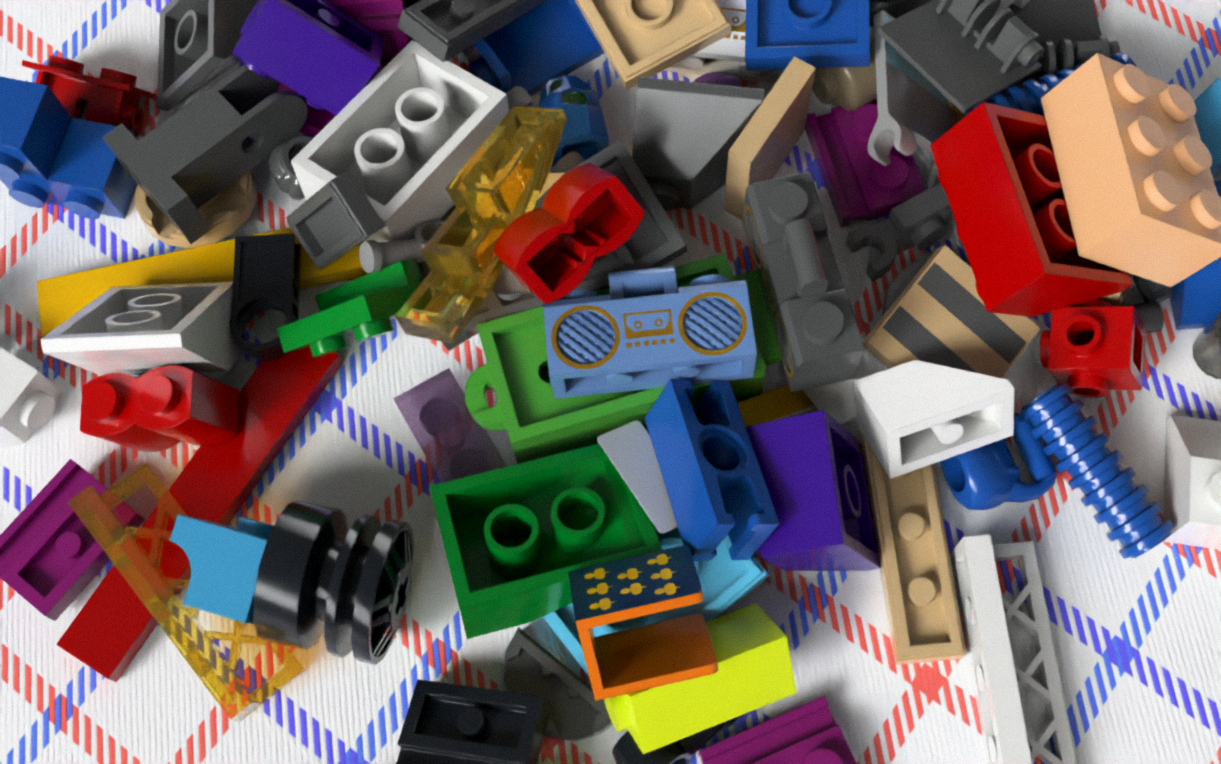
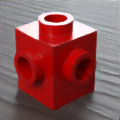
M1091 300L1076 304L1074 307H1063L1052 311L1051 330H1043L1040 338V360L1042 367L1048 369L1057 383L1063 384L1068 382L1072 388L1068 393L1078 397H1103L1108 394V390H1142L1146 328L1134 306H1113L1111 303L1102 300Z

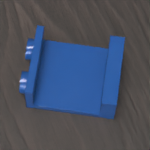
M547 0L462 51L471 62L468 68L474 76L504 93H507L514 87H522L530 96L541 91L551 78L568 75L605 53L574 0Z

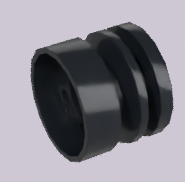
M300 500L289 503L278 516L273 526L258 569L253 621L257 636L264 641L308 650L318 642L324 632L326 649L333 656L343 658L353 650V656L358 661L377 665L384 659L393 643L410 595L414 539L413 530L409 523L390 520L381 527V523L376 516L365 514L358 517L348 531L346 516L339 508Z

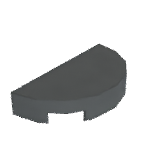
M518 627L505 652L504 681L507 692L545 697L552 707L545 735L551 739L580 741L604 733L613 724L607 712L604 699L595 701L590 685Z

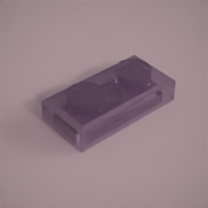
M450 368L393 398L440 483L507 466L485 428L481 427L472 418L466 406L465 394Z

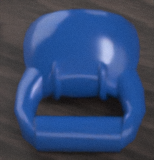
M1014 412L1013 438L1034 483L1020 481V469L1014 463L1005 438L940 461L945 480L960 504L969 510H988L1000 506L1004 502L1023 503L1039 499L1054 486L1058 471L1051 456L1047 455L1043 450L1046 445L1042 437L1040 436L1035 439L1031 434V430L1035 427L1029 419L1022 422L1018 416L1019 413Z

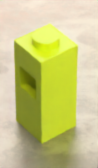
M757 603L706 622L718 664V671L716 673L604 699L607 712L616 731L621 732L627 729L641 752L646 754L796 694L787 635Z

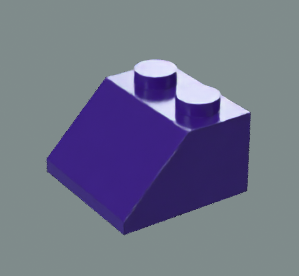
M824 409L746 427L780 523L757 549V552L762 554L763 559L784 571H869L880 569L881 565L862 443Z

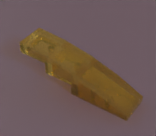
M514 106L445 188L456 209L420 251L431 272L395 315V318L407 335L454 344L488 296L505 266L493 253L494 247L503 231L515 219L533 210L547 179L567 121L563 109Z

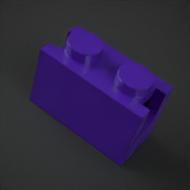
M258 0L241 27L240 33L242 36L236 43L232 53L243 59L245 65L254 73L262 77L274 78L296 91L309 106L318 110H327L337 115L365 87L380 66L385 37L327 0Z

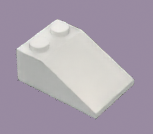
M233 281L111 287L41 338L42 351L47 355L101 376L110 373H123L138 378L154 368L177 365L212 379L222 377L244 354V350L232 335L230 327Z

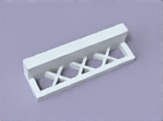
M990 534L962 537L952 550L951 558L987 764H1032L1036 757L1045 764H1077L1034 541L992 545ZM1019 560L1023 588L1012 603H1009L1001 595L996 562ZM1025 599L1029 617L1018 609ZM1010 619L1033 636L1036 654L1023 671L1014 664L1007 627ZM1038 666L1042 685L1031 677ZM1022 687L1046 704L1049 722L1036 740L1029 736L1026 731L1019 693ZM1051 736L1055 755L1044 747Z

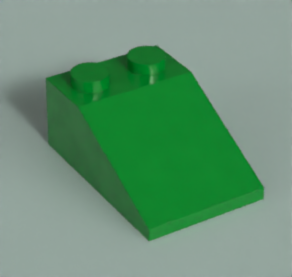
M599 443L429 486L467 639L533 622L573 603L569 571L662 550L654 524Z

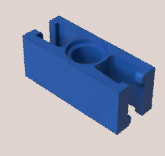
M670 379L645 416V422L683 545L689 546L693 561H709L717 555V546L728 534L732 546L729 548L731 560H749L780 523L730 381L713 380L693 408L688 398L694 394L691 380Z

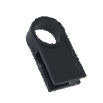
M294 233L235 237L232 316L230 320L231 333L245 353L256 360L272 361L282 358L289 352H283L279 336L263 344L248 342L245 339V331L252 317L263 311L276 310L286 315L285 325L299 320L300 244H295Z

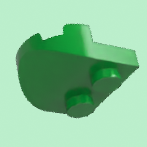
M415 259L399 261L382 268L379 272L369 273L317 294L315 298L320 312L276 329L284 353L310 347L313 358L349 348L350 344L347 336L352 334L355 335L356 342H361L395 331L391 320L420 310L429 303L428 292L418 263Z

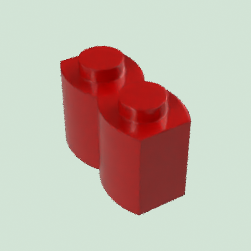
M591 163L584 164L564 174L552 186L544 199L542 208L526 212L515 219L499 237L493 253L526 289L544 304L551 303L569 294L582 282L591 269L595 257L606 255L625 243L639 226L645 211L617 176Z
M177 365L157 367L147 371L138 378L123 373L105 374L92 379L83 386L80 431L87 435L143 452L163 451L181 441L198 446L219 444L237 434L239 390L191 369Z

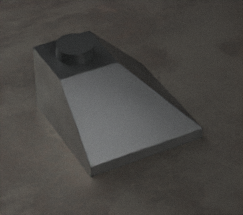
M171 0L160 11L158 109L169 111L242 60L232 52L242 36L240 33L241 27L258 0Z
M644 77L638 78L632 158L665 211H671L676 208L692 209L726 184L728 151L763 102L765 89Z

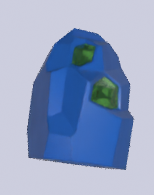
M565 75L551 78L541 91L539 109L551 165L554 167L569 152L576 151L587 160L609 146V138L597 92L588 83L576 76Z

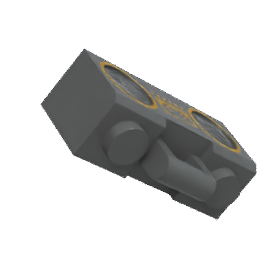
M811 171L752 183L746 188L743 223L790 391L795 392L854 379L865 349L847 289L843 286L827 233V223Z

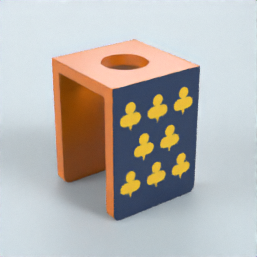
M682 545L568 572L575 622L595 701L711 675L718 671L717 659L704 616L699 613L595 637L593 627L701 603L704 600L703 591L689 546Z

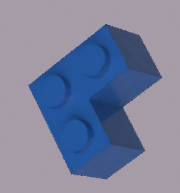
M0 76V180L9 189L8 194L13 199L35 208H43L46 203L63 206L69 211L89 219H98L101 214L125 219L138 185L102 139L103 136L117 126L72 118L48 85Z

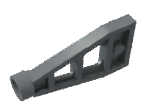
M621 139L574 167L591 163L617 176L645 211L639 226L631 237L620 247L606 254L602 260L593 263L586 277L575 289H589L594 292L609 288L608 273L663 267L688 252L686 243ZM552 186L526 212L542 208L544 199ZM498 239L443 293L444 295L423 308L435 333L449 351L478 334L477 324L543 306V302L531 292L510 301L499 298L492 286L493 275L504 266L493 253ZM460 303L468 308V318L464 321L456 310Z

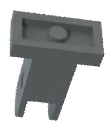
M244 64L140 140H137L122 123L103 136L102 139L126 172L188 242L192 244L211 230L197 209L267 158L277 145L296 136L306 121L307 105L293 91L283 90L277 92L279 81L274 78L262 77ZM258 133V137L254 142L249 135Z

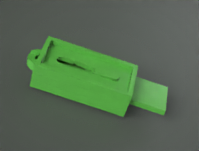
M725 253L675 267L677 289L678 287L690 286L694 279L711 274L724 275L729 278L730 282L746 280L757 350L753 378L728 381H730L737 402L761 395L766 366L781 362L782 358L757 269L733 276ZM610 288L595 292L597 296L610 295ZM543 306L476 325L487 364L477 368L469 376L465 385L466 406L472 418L481 427L493 431L507 430L517 464L597 444L598 436L635 420L640 421L644 428L648 429L645 416L665 387L554 399L549 377ZM712 382L692 384L694 394L688 398L693 408ZM486 390L494 391L497 396L496 406L492 408L486 402Z

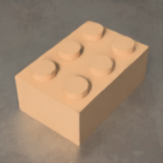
M1096 53L1040 98L1080 257L1168 287H1173L1221 257V197L1217 193L1210 170L1212 157L1208 148L1201 141L1194 118L1196 114L1195 102L1182 86L1175 83L1168 84L1143 73L1135 65H1125Z

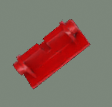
M49 55L47 65L22 60L21 66L38 71L36 82L32 83L48 85L72 118L80 119L83 100H87L88 105L84 120L118 126L122 123L128 130H138L142 125L144 117L143 109L138 107L140 96L156 100L157 94L135 87L137 76L124 72L101 68L100 77L97 78L83 74L85 64Z

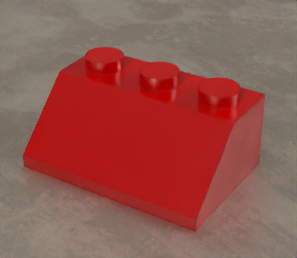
M982 102L930 145L938 169L939 182L946 192L957 224V235L965 247L976 279L977 293L982 299L987 312L1033 317L1063 307L1123 292L1133 286L1129 273L1078 255L1045 116Z

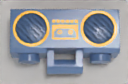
M674 266L608 273L610 295L597 296L596 292L589 289H574L566 296L554 302L543 303L549 377L554 399L666 387L670 379H689L692 384L709 383L713 380L728 381L753 378L757 350L746 280L730 282L729 278L724 275L711 274L698 277L690 283V286L678 287L677 289Z

